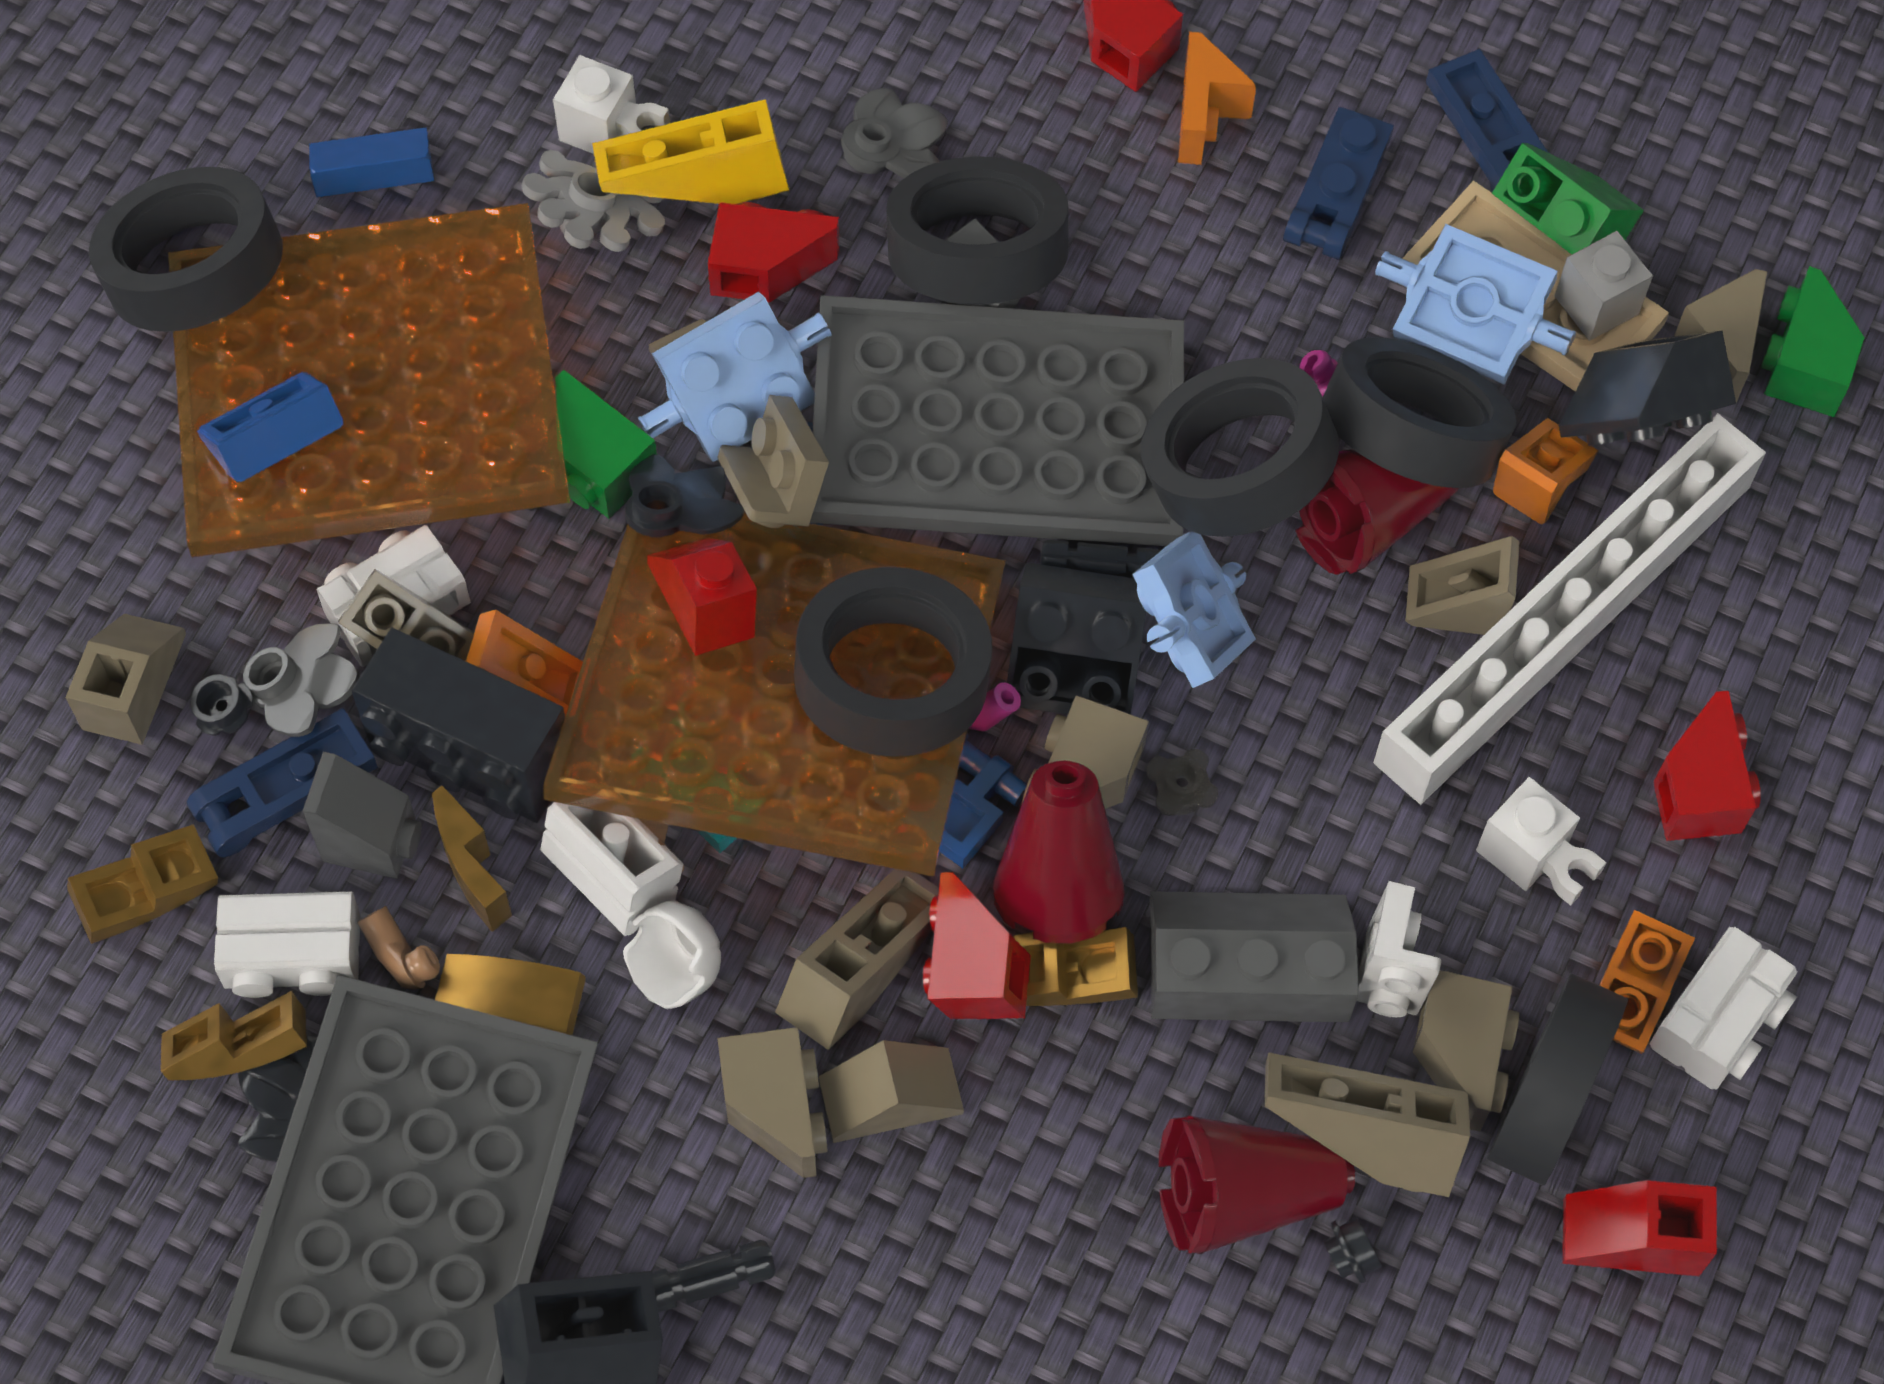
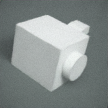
M581 55L577 58L553 99L559 141L593 154L592 143L642 131L640 129L644 126L658 127L670 123L668 108L654 103L636 104L633 75Z
M1530 777L1487 821L1476 849L1479 854L1525 891L1545 873L1550 878L1557 895L1570 906L1579 898L1584 887L1570 878L1568 870L1580 869L1594 881L1602 873L1607 863L1593 851L1578 848L1569 843L1580 817Z

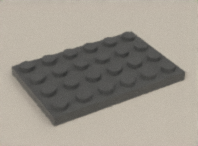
M820 296L819 313L827 323L832 336L826 337L817 343L812 433L828 459L829 464L810 523L1168 546L1176 538L1183 535V527L1173 521L1167 514L1147 475L1141 458V441L1145 427L1156 408L1170 393L1184 383V321Z
M337 975L213 1358L214 1369L272 1384H502L504 1373L493 1305L518 1284L531 1283L596 1056L598 1042Z

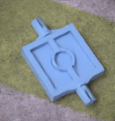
M1445 224L1433 250L1418 265L1392 255L1388 251L1383 253L1381 256L1382 261L1379 260L1375 275L1382 276L1407 287L1406 303L1393 327V337L1438 351L1463 363L1480 375L1505 385L1518 356L1530 346L1532 341L1560 352L1564 356L1569 351V345L1571 346L1576 331H1571L1543 319L1544 304L1557 280V270L1448 224Z
M757 292L652 353L666 379L669 401L638 417L643 430L654 439L656 436L683 422L685 426L695 433L706 455L712 462L718 460L717 457L721 445H744L752 440L753 426L758 418H763L769 395L793 397L800 411L814 404L815 393L804 373L801 352L826 337L832 336L827 323L820 313H816L815 316L788 331L778 323L766 298L760 292Z
M1191 531L1176 538L1132 575L1137 582V593L1142 606L1150 615L1155 616L1158 622L1147 633L1148 642L1159 637L1150 647L1156 652L1168 651L1175 667L1185 673L1192 688L1214 679L1256 638L1241 612L1235 595V590L1243 585L1246 580V572L1235 576L1243 567L1236 562H1229L1221 568L1212 557L1201 534Z

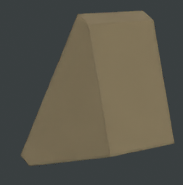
M1758 269L1750 271L1687 305L1674 335L1681 336L1723 330L1736 402L1750 372L1767 271Z
M1509 536L1411 565L1405 621L1415 627L1485 635L1513 606L1516 597L1519 540Z
M883 1040L818 1077L833 1143L964 1114L949 1048Z

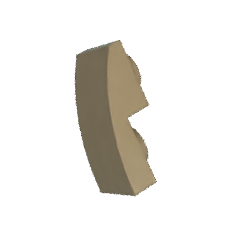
M376 569L373 570L338 620L340 625L376 649H378L390 628L393 627L462 660L467 658L474 636L472 630Z

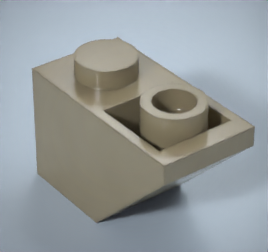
M123 614L91 638L86 645L65 697L81 729L143 745L186 636L185 629Z
M1075 696L1068 716L1057 714L1053 720L1045 743V750L1052 752L1048 763L1067 760L1086 766L1098 779L1105 809L1122 803L1145 748L1149 721ZM1036 768L1033 770L1023 796L1022 803L1024 801L1031 779L1034 773L1038 770Z
M1439 970V974L1421 1007L1413 1053L1436 1086L1468 1092L1470 1130L1480 1132L1490 1111L1500 1113L1504 1104L1509 1074L1498 1071L1501 1049L1511 1051L1518 1028L1519 1012L1509 1010L1512 986Z
M798 1027L717 1038L728 1123L801 1177L817 1176L815 1154L826 1153L828 1150L823 1112L809 1113L806 1090L819 1088L814 1048L801 1050Z

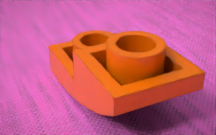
M1636 910L1633 911L1599 986L1628 998L1626 1009L1613 1041L1643 1054L1695 937Z

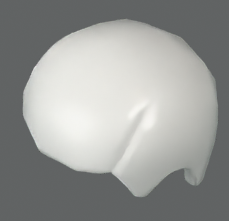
M671 900L650 907L633 920L632 924L635 927L639 926V930L633 940L625 946L623 950L624 960L634 983L648 1000L667 1010L680 1007L694 1000L714 983L721 964L720 941L713 926L700 911Z

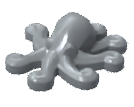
M544 151L539 162L541 171L551 178L546 179L544 176L536 173L527 174L523 178L521 187L524 195L531 200L541 202L537 211L540 222L548 227H559L562 233H564V238L573 247L579 249L589 247L594 236L600 232V242L607 249L615 252L626 250L631 239L626 230L629 216L637 218L636 225L638 231L646 236H657L663 231L665 225L664 216L650 203H660L665 198L602 192L596 168L577 161L567 160L559 151Z

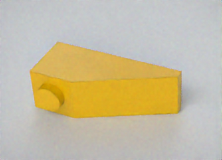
M766 99L592 143L602 192L719 204V202L738 204L789 191L781 152Z

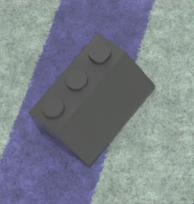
M1150 892L1151 1019L1300 1022L1350 1021L1359 994L1356 930L1346 895Z

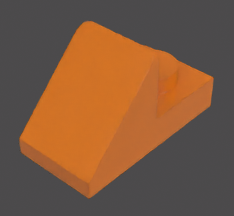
M1189 32L1178 163L1198 165L1202 164L1204 143L1216 142L1218 117L1250 119L1256 93L1254 82L1200 32Z
M1546 418L1505 449L1499 460L1493 492L1498 498L1543 525L1549 519L1567 486L1588 470L1599 450L1589 446L1588 443L1577 436L1561 438L1559 425Z
M498 610L480 614L466 662L563 706L567 724L575 723L591 666Z

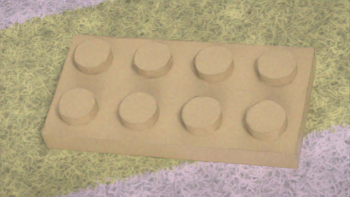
M1475 181L1463 191L1403 257L1404 260L1418 265L1433 250L1445 224H1448L1557 270V280L1544 304L1543 319L1571 331H1576L1571 346L1569 345V351L1564 356L1560 352L1532 341L1530 346L1521 355L1574 391H1576L1594 353L1638 341L1653 339L1665 325L1669 314L1668 311L1645 296L1639 315L1589 341L1554 296L1566 259L1572 254Z

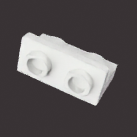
M1391 881L1388 882L1367 928L1358 970L1359 995L1357 1001L1368 1004V1008L1377 1014L1388 1017H1403L1407 1013L1412 1015L1418 1014L1439 974L1441 959L1413 951L1421 923V913L1410 911L1415 887Z

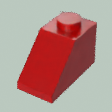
M703 538L647 555V564L695 656L755 638L757 588L732 542Z

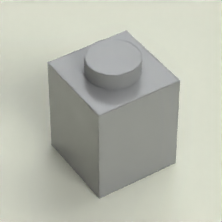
M1616 231L1567 257L1554 296L1590 341L1639 315L1653 275L1619 232Z

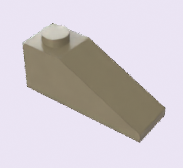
M904 863L899 864L796 958L775 1013L829 1050L867 1013L932 931L929 917L932 898L938 895L939 887Z
M1268 1053L1265 1065L1266 1108L1382 1184L1400 1187L1412 1192H1425L1445 1197L1450 1196L1470 1139L1468 1092Z

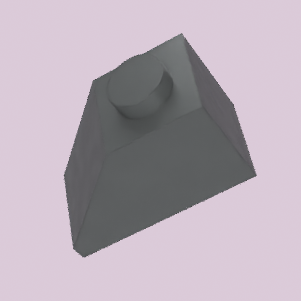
M323 752L303 808L304 816L322 861L397 879L404 858L412 859L415 856L421 837L422 825L415 818L409 796L342 757Z

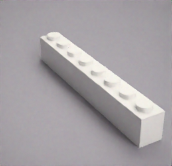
M1716 414L1713 417V422L1707 423L1382 732L1373 763L1421 805L1750 488L1766 452L1720 414Z

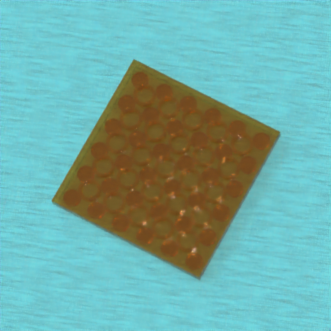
M528 203L282 237L283 253L279 267L271 281L255 298L237 311L215 322L192 329L173 331L186 540L192 558L571 503ZM223 245L169 252V273L188 268L205 260L217 252ZM302 371L327 385L343 418V425L334 432L242 482H236L227 474L197 432L202 425Z
M745 511L742 519L731 528L705 535L679 531L669 536L655 538L636 532L628 524L544 781V800L935 876L968 730L949 744L938 749L910 756L874 755L849 748L835 741L810 720L797 697L794 684L797 628L800 618L812 598L833 581L860 570L879 567H901L933 574L955 585L978 606L987 621L991 633L1006 561L811 523L809 526L785 524L779 528H771L751 521ZM703 538L729 541L733 543L757 588L755 638L695 656L647 564V555ZM882 623L858 628L843 637L830 654L835 670L846 683L865 694L884 699L903 700L927 695L940 688L955 670L954 661L950 653L937 638L918 628L902 624Z

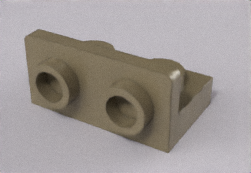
M769 395L763 418H758L753 426L752 448L721 445L717 458L751 521L771 528H779L785 524L809 526L829 461L793 397Z

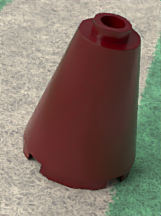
M1354 449L1342 450L1338 453L1335 468L1325 486L1306 506L1299 510L1304 526L1295 529L1300 543L1311 558L1327 572L1339 575L1347 571L1351 574L1368 566L1453 496L1459 488L1434 486L1415 481L1377 465Z
M1067 760L1045 764L1034 773L993 883L994 905L1003 921L1013 929H1015L1016 922L1023 927L1033 930V939L1041 942L1073 944L1096 937L1106 930L1107 921L1115 913L1118 916L1123 907L1124 882L1098 779L1086 766Z
M1195 1116L1170 1119L1162 1134L1159 1150V1167L1171 1166L1172 1189H1159L1161 1207L1166 1228L1174 1246L1179 1251L1188 1250L1187 1254H1202L1338 1209L1344 1204L1346 1195L1350 1194L1354 1189V1165L1310 1136Z

